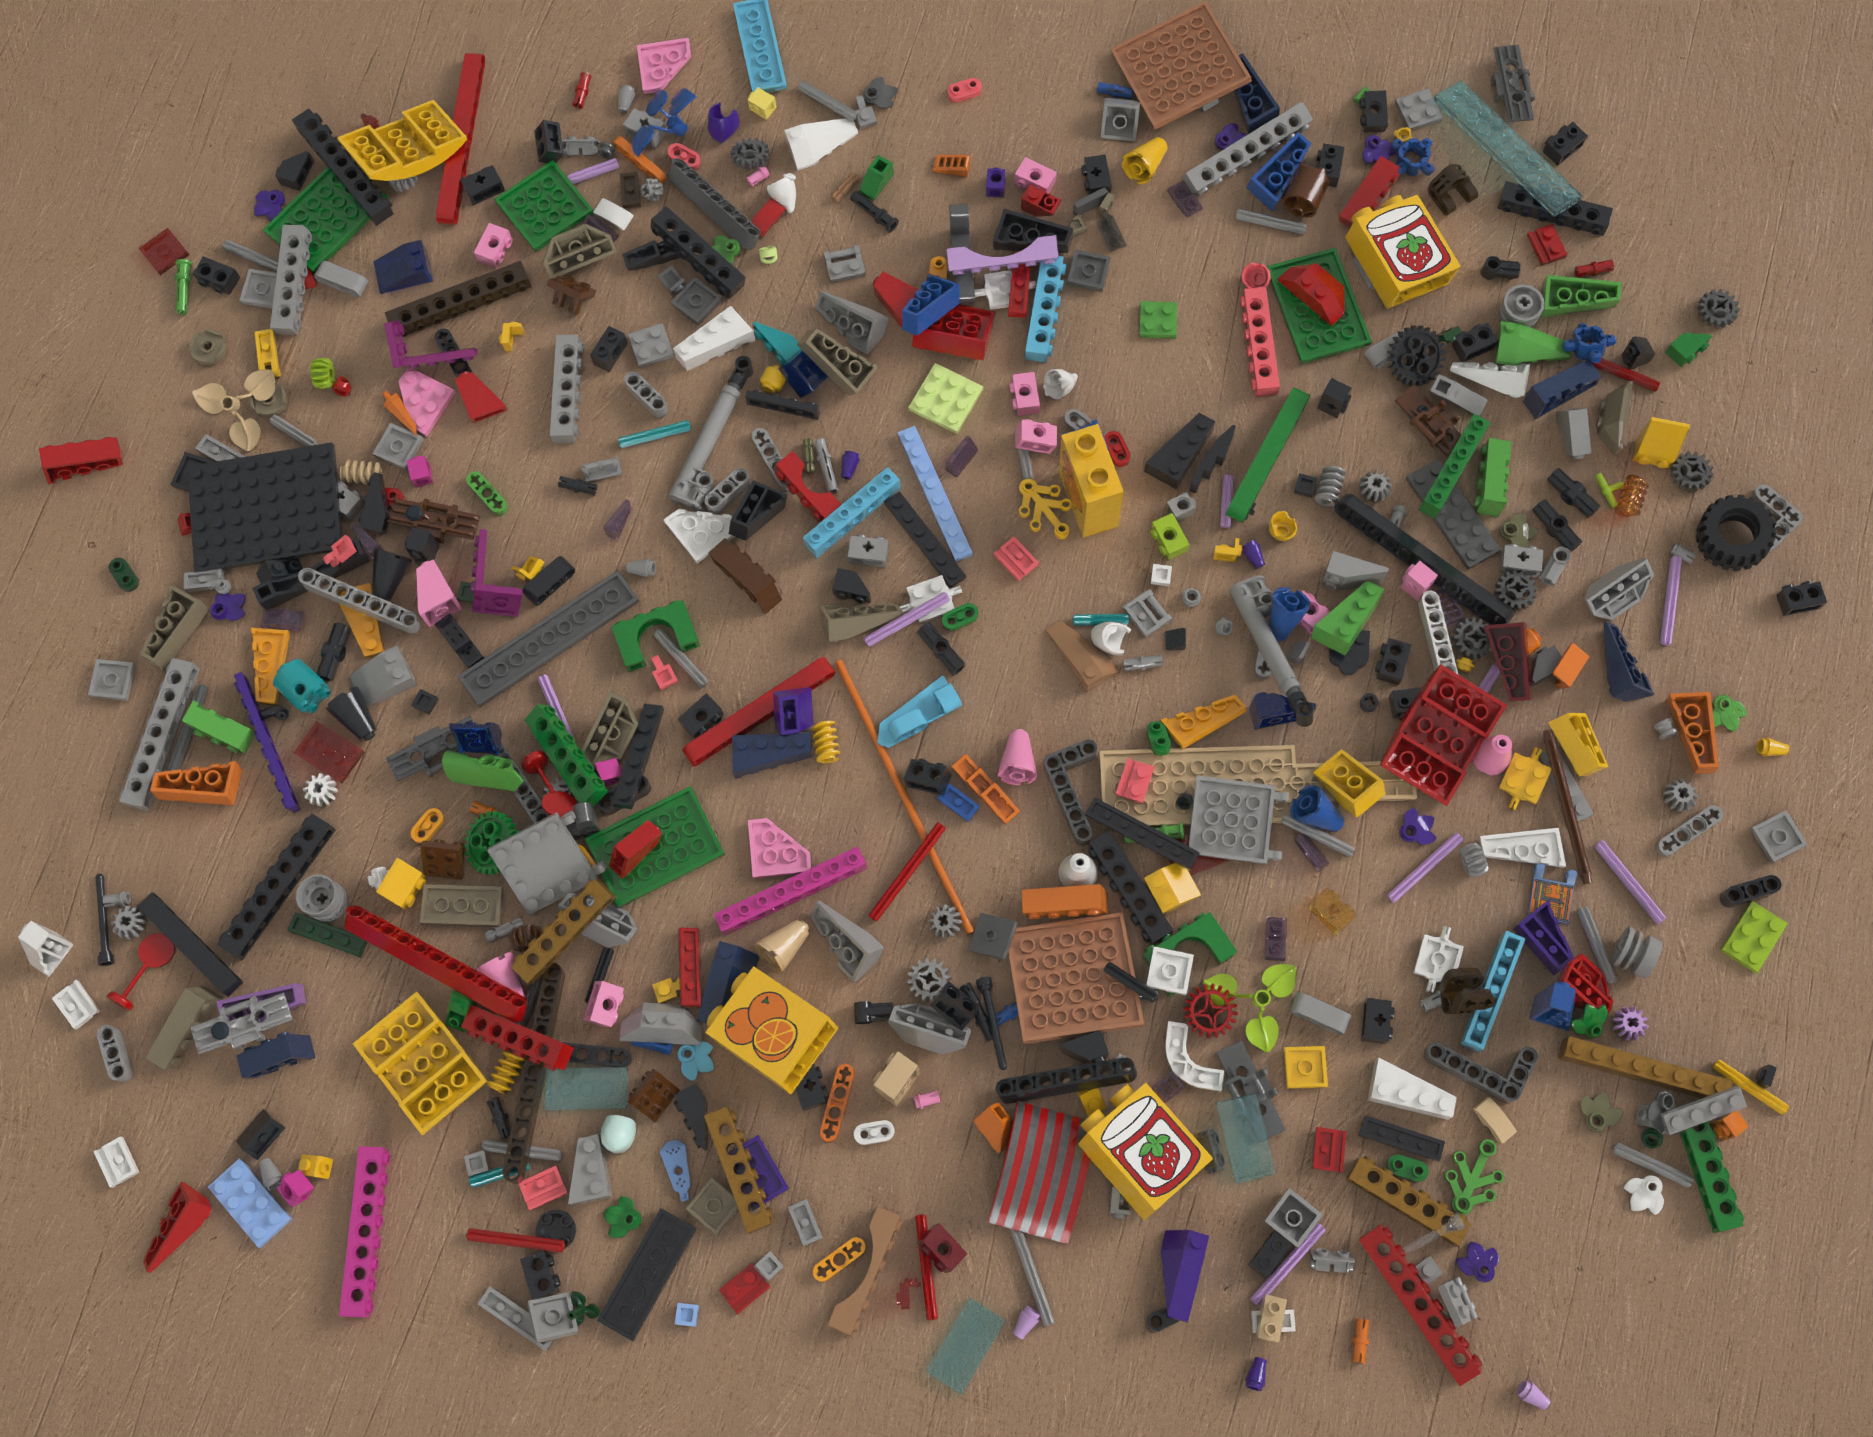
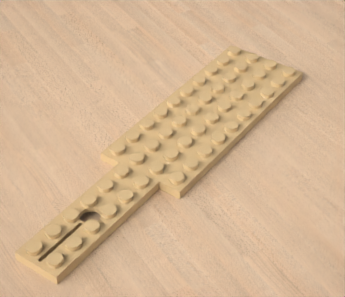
M1295 745L1185 748L1183 750L1182 748L1170 749V752L1164 756L1155 755L1151 749L1107 750L1099 752L1102 801L1151 827H1161L1163 824L1167 826L1178 825L1180 822H1183L1184 826L1191 825L1193 803L1189 809L1183 810L1177 806L1176 800L1181 793L1185 792L1191 794L1194 799L1197 775L1274 785L1275 792L1289 793L1286 803L1274 801L1272 823H1282L1281 821L1285 814L1291 815L1290 808L1293 799H1297L1300 795L1298 792L1308 785L1319 787L1332 803L1338 802L1313 775V772L1324 763L1296 764ZM1128 758L1155 767L1143 804L1115 796ZM1381 761L1360 762L1385 782L1386 795L1378 801L1417 799L1416 787L1403 782L1404 780L1381 767Z

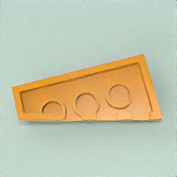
M371 583L355 586V588L372 594ZM346 591L341 592L339 596L345 595ZM363 598L358 599L356 603L362 602ZM339 604L365 658H372L384 652L379 620Z
M1236 695L1214 701L1212 705L1206 707L1199 706L1194 708V711L1185 714L1181 712L1176 714V717L1167 719V717L1160 719V722L1166 726L1167 732L1183 750L1247 712V707Z

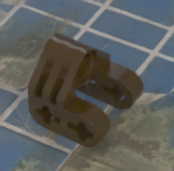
M1448 165L1429 184V196L1444 215H1449L1456 210L1455 202L1448 194L1449 190L1456 188L1468 203L1478 198L1477 189L1470 181L1471 178L1466 175L1465 170H1461V165Z
M1478 968L1450 969L1443 975L1440 983L1441 1005L1445 1014L1474 1013L1475 1010L1489 1009L1495 1004L1496 999L1489 989L1463 991V988H1474L1482 984L1484 978Z

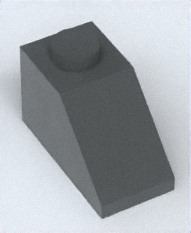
M1554 645L1550 648L1545 646L1536 652L1537 656L1533 660L1530 673L1531 688L1553 676L1552 671L1562 657Z

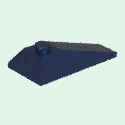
M1607 621L1603 623L1607 681L1610 686V694L1624 702L1654 695L1647 676L1644 672L1640 674L1635 665L1638 663L1637 659L1626 650L1628 644L1619 628Z
M719 941L697 1021L707 1024L711 1012L719 1005L723 1007L733 995L731 987L735 979L741 973L745 972L748 974L753 966L757 967L760 958L757 954L739 946Z

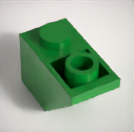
M877 155L867 169L859 193L874 201L894 175L893 163Z
M1682 333L1669 345L1665 353L1682 367L1686 363H1692L1699 351L1703 353L1710 346L1708 342L1712 336L1710 334Z
M454 990L450 996L445 1025L464 1032L465 1029L461 1026L471 1005L476 1007L478 1003Z

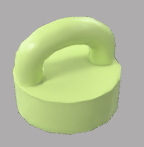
M766 246L759 249L762 263L772 264L777 261V249L775 246ZM772 256H773V258L770 259V260H766V259H765V257H772Z

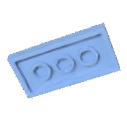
M241 1158L208 1186L210 1191L258 1248H262L292 1220V1217L270 1191L264 1187L260 1179Z

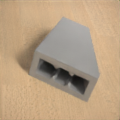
M1587 408L1556 411L1566 455L1573 456L1574 459L1585 458V454H1591Z

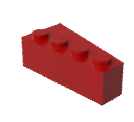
M1380 156L1340 213L1339 221L1351 228L1353 224L1351 218L1356 212L1365 207H1370L1373 212L1376 211L1380 201L1386 197L1390 188L1399 178V166Z
M117 437L85 440L79 443L68 442L63 445H47L39 448L41 465L48 485L55 483V479L62 478L63 480H68L74 474H81L83 476L89 474L93 469L102 471L123 465Z

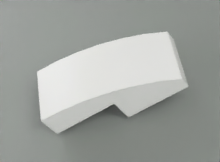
M604 198L601 199L593 211L597 217L608 221L611 225L625 230L634 216L627 210Z

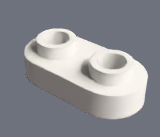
M887 1120L864 1123L856 1127L854 1138L861 1145L886 1142L893 1138L895 1129L893 1124ZM887 1128L888 1134L882 1135L881 1129ZM863 1131L868 1132V1137L865 1139L861 1138Z

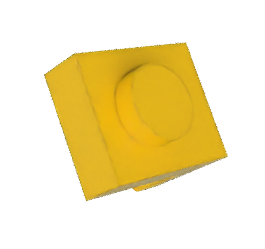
M503 323L502 333L499 334V342L505 351L513 350L514 335H524L521 323Z
M529 556L522 568L512 566L511 570L515 572L514 576L518 579L531 581L540 573L544 561L540 558Z
M1098 1088L1076 1092L1088 1117L1099 1109L1101 1111L1106 1108Z
M301 1154L298 1170H301L305 1176L329 1179L333 1159Z

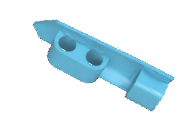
M941 676L883 720L879 726L877 744L890 748L921 732L934 720L961 707V700L951 683L948 684L945 677Z

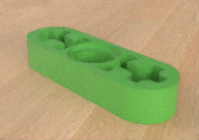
M477 471L467 475V484L492 513L497 516L504 515L508 510L506 501L484 476ZM474 478H475V479H478V481L480 482V484H481L482 486L479 487V486H478L475 482H473L472 480H473ZM485 490H491L492 494L490 497L485 498L482 496ZM494 500H496V502L502 506L501 509L496 508L495 504L493 503Z

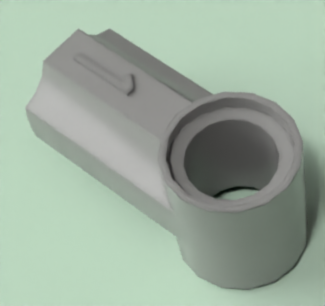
M1558 547L1554 550L1539 577L1542 583L1551 586L1555 585L1571 557L1570 551L1567 548ZM1556 555H1561L1564 561L1558 560Z

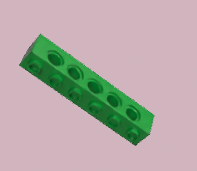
M1473 414L1418 509L1419 511L1434 519L1437 517L1491 422Z
M537 704L524 721L579 803L588 802L594 807L608 792L603 780L597 776L594 767L587 761L584 752L575 743L574 737L568 733L565 724L556 715L555 709L550 705Z
M1707 1121L1699 1124V1131H1695L1693 1127L1680 1131L1679 1133L1712 1232L1717 1233L1744 1226L1743 1214L1736 1204V1193L1730 1187L1728 1181L1730 1179L1729 1172L1723 1166V1155L1715 1142L1716 1134L1714 1129L1710 1127ZM1700 1141L1706 1145L1705 1152L1699 1148ZM1707 1162H1710L1712 1164V1172H1709L1706 1169ZM1714 1182L1720 1187L1719 1193L1713 1189ZM1721 1203L1725 1204L1727 1207V1212L1725 1214L1722 1213L1720 1210Z

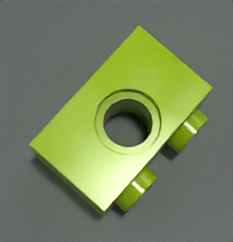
M1173 513L1152 522L1150 533L1154 540L1157 539L1162 556L1165 555L1167 560H1171L1188 552L1190 544ZM1170 535L1173 537V539L1167 540L1164 538V536Z

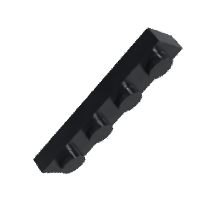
M747 390L746 392L747 405L816 420L819 418V406L813 402L804 403L794 398H781L776 394L767 395L758 390Z
M1366 1115L1363 1117L1359 1132L1361 1137L1437 1162L1441 1159L1445 1144L1443 1140Z

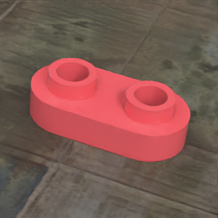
M976 78L953 83L948 87V98L952 102H961L977 97L982 91V84Z
M674 143L669 146L668 156L671 161L674 158L685 161L693 170L700 167L701 160L698 153L680 143Z

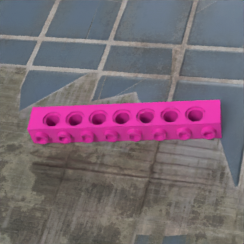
M857 846L715 913L714 917L722 934L726 936L866 870V862Z
M359 1146L339 1316L370 1318V1313L373 1312L374 1301L372 1300V1292L376 1289L374 1273L378 1269L379 1264L376 1256L377 1249L381 1245L379 1229L383 1226L381 1211L386 1202V1196L383 1193L384 1186L388 1183L386 1167L390 1163V1153H388V1149L383 1147ZM376 1163L377 1170L371 1174L369 1171L370 1166ZM373 1184L375 1190L371 1195H368L367 1188ZM371 1205L372 1213L366 1216L365 1208ZM368 1226L370 1233L367 1237H364L362 1231L364 1227ZM366 1247L368 1253L365 1258H361L360 1251ZM363 1268L365 1276L360 1280L357 1274ZM358 1290H361L363 1293L360 1301L355 1299V1294Z

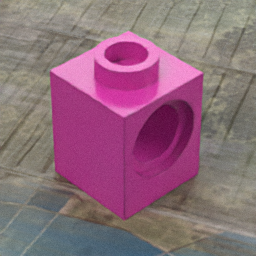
M415 456L407 460L410 479L415 487L434 483L430 465L425 456Z
M616 758L593 765L595 773L603 780L604 786L619 782L623 769L618 764Z
M301 1170L284 1175L277 1189L291 1208L307 1200L314 1187Z

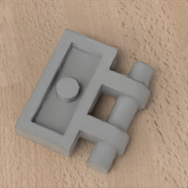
M1460 1276L1438 1286V1290L1455 1327L1464 1325L1478 1317L1475 1312L1476 1306L1474 1302L1470 1301L1466 1292L1468 1289L1466 1284L1462 1283Z

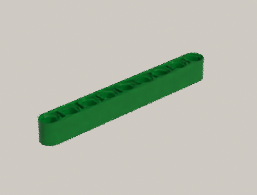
M1293 387L1226 511V516L1241 523L1244 522L1310 398V394Z

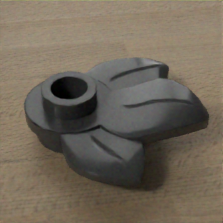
M883 77L873 79L870 86L865 89L863 98L865 102L876 104L879 108H890L894 105L891 99L896 95L897 87L884 85Z
M1659 1091L1654 1101L1648 1106L1647 1119L1653 1122L1654 1128L1659 1133H1663L1665 1129L1660 1114L1676 1108L1673 1096L1666 1091Z

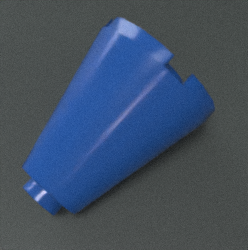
M1282 587L1276 589L1272 596L1269 627L1277 641H1284L1309 611L1310 600L1298 590L1295 593L1290 591L1291 588Z
M1315 785L1305 786L1298 792L1300 794L1298 798L1293 799L1290 810L1291 815L1297 821L1330 832H1337L1343 827V815L1319 787Z

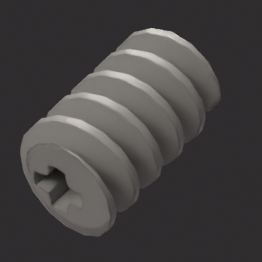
M1337 466L1323 468L1318 484L1319 488H1317L1314 498L1317 504L1329 508L1335 507L1333 502L1339 501L1338 495L1341 494L1339 489L1343 486L1340 482H1344L1345 469Z

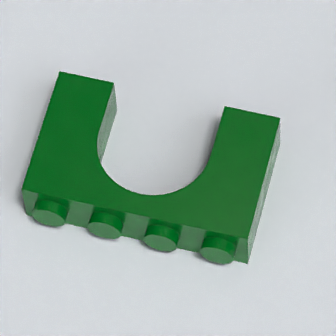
M683 600L672 601L668 606L656 607L649 613L637 614L632 619L627 621L621 620L611 626L628 672L647 666L640 649V638L644 631L651 626L665 625L671 628L676 634L683 653L700 647Z
M1203 912L1194 918L1195 922L1188 925L1186 923L1177 929L1178 933L1175 935L1168 934L1162 938V943L1158 946L1153 944L1145 949V954L1142 958L1150 968L1154 947L1174 951L1178 944L1193 940L1203 944L1220 966L1237 954V950L1211 912L1206 915ZM1165 991L1169 998L1176 994Z

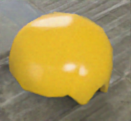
M1277 511L1272 515L1268 529L1273 538L1285 542L1291 540L1296 535L1297 525L1295 519L1288 516V512Z

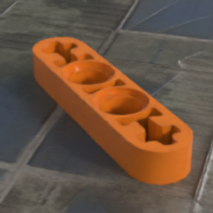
M618 136L612 141L613 146L649 178L658 179V182L661 184L667 180L665 173L642 153H640L639 157L636 156L632 145L623 137Z
M841 1064L836 1070L820 1129L821 1138L826 1142H834L839 1136L855 1076L854 1069L849 1064ZM845 1068H848L849 1073H851L845 1079V1083H849L848 1086L837 1083V1080L842 1082L843 1075L840 1074V1071H844ZM839 1087L846 1090L845 1097L841 1099L836 1098L834 1095L835 1090ZM833 1107H837L841 1111L840 1116L836 1119L829 1116V1111ZM827 1119L831 1122H838V1126L833 1124L832 1131L835 1132V1135H831L830 1138H827V1135L824 1133V1130H828L830 1123H826Z

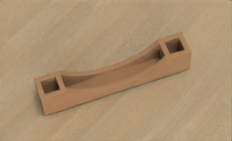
M877 1206L869 1225L872 1234L873 1251L868 1273L857 1290L846 1300L835 1306L828 1326L851 1336L853 1332H858L862 1322L858 1319L861 1312L865 1313L869 1306L868 1295L870 1292L874 1293L878 1284V1281L875 1280L878 1272H883L886 1261L883 1259L886 1252L890 1254L895 1243L892 1241L894 1233L898 1234L903 1224L900 1221L901 1216Z

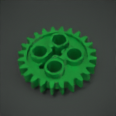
M487 811L486 814L481 813L480 818H474L476 823H470L472 829L466 830L469 836L464 837V840L468 842L463 848H468L464 855L470 856L467 862L472 863L471 868L477 869L476 872L482 874L496 875L501 873V871L487 851L488 848L519 831L514 830L516 823H511L512 818L507 817V814Z

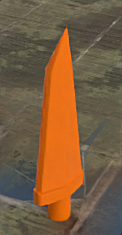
M388 391L383 392L382 396L386 400L383 406L417 436L416 424L401 401L400 396L397 393L391 395Z

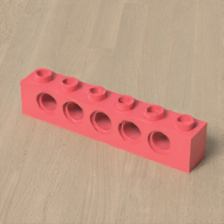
M1266 287L1244 289L1243 296H1240V307L1244 308L1242 322L1243 324L1246 323V329H1244V338L1248 340L1246 353L1247 357H1250L1251 360L1249 362V373L1253 375L1251 389L1255 390V397L1278 395L1280 384ZM1257 357H1263L1265 360H1260ZM1260 374H1266L1267 377H1262Z

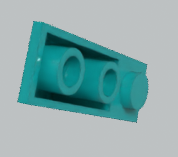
M755 321L752 323L755 337L758 340L762 339L765 348L770 353L773 352L776 355L775 358L780 365L784 364L789 369L805 357V353L796 345L798 341L792 335Z

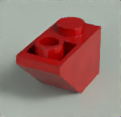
M1030 184L1021 197V210L1035 217L1053 216L1061 203V199Z

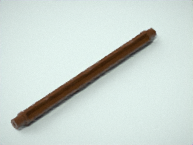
M1552 729L1543 731L1544 742L1580 877H1582L1583 885L1593 883L1556 737L1553 735Z

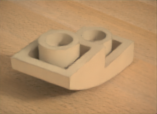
M1487 1096L1473 1108L1481 1123L1489 1127L1498 1143L1503 1144L1517 1132L1505 1113L1490 1097Z

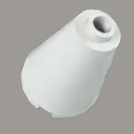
M1083 853L1067 856L1059 866V879L1064 887L1094 885L1098 877V869L1095 862Z

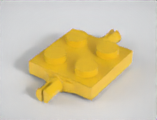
M1534 747L1531 757L1514 753L1498 788L1507 792L1512 797L1508 808L1516 810L1520 800L1536 805L1552 770L1538 761L1542 752L1541 749L1538 750L1537 747Z

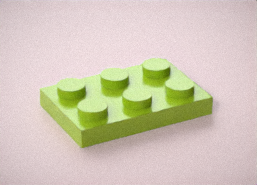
M1751 901L1720 951L1756 974L1788 923L1754 901Z

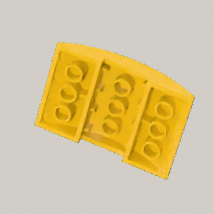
M434 100L403 111V118L376 129L367 125L339 136L337 139L370 179L390 181L413 177L438 166L452 156L465 143L467 137Z
M415 992L353 1043L354 1047L373 1072L379 1076L422 1136L488 1082L461 1043L418 992Z

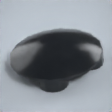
M550 1210L547 1213H543L536 1226V1237L563 1240L565 1248L569 1247L573 1242L576 1234V1224L572 1216L562 1210Z

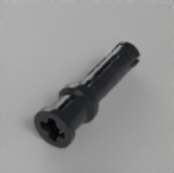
M858 191L853 192L850 197L851 201L874 217L875 222L884 226L887 232L890 233L895 230L899 223L897 218L890 216L886 209L878 208Z

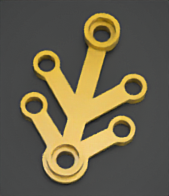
M1032 479L1023 480L1019 485V491L1023 495L1019 515L1022 518L1030 515L1029 503L1030 498H1032L1035 502L1033 520L1030 522L1031 531L1038 532L1041 529L1040 519L1043 512L1055 527V537L1058 539L1067 538L1069 535L1068 525L1061 523L1050 508H1057L1066 512L1071 509V501L1069 499H1063L1062 501L1044 499L1038 494H1050L1051 497H1058L1060 495V487L1058 485L1047 487L1037 485ZM1030 485L1032 488L1026 489L1025 486ZM1052 489H1057L1058 492H1057V493H1053L1051 490H1052ZM1063 503H1068L1069 506H1068V507H1064L1062 504H1063ZM1026 509L1028 512L1023 514L1021 510ZM1037 523L1039 527L1034 528L1032 525ZM1063 527L1065 531L1061 532L1058 529Z

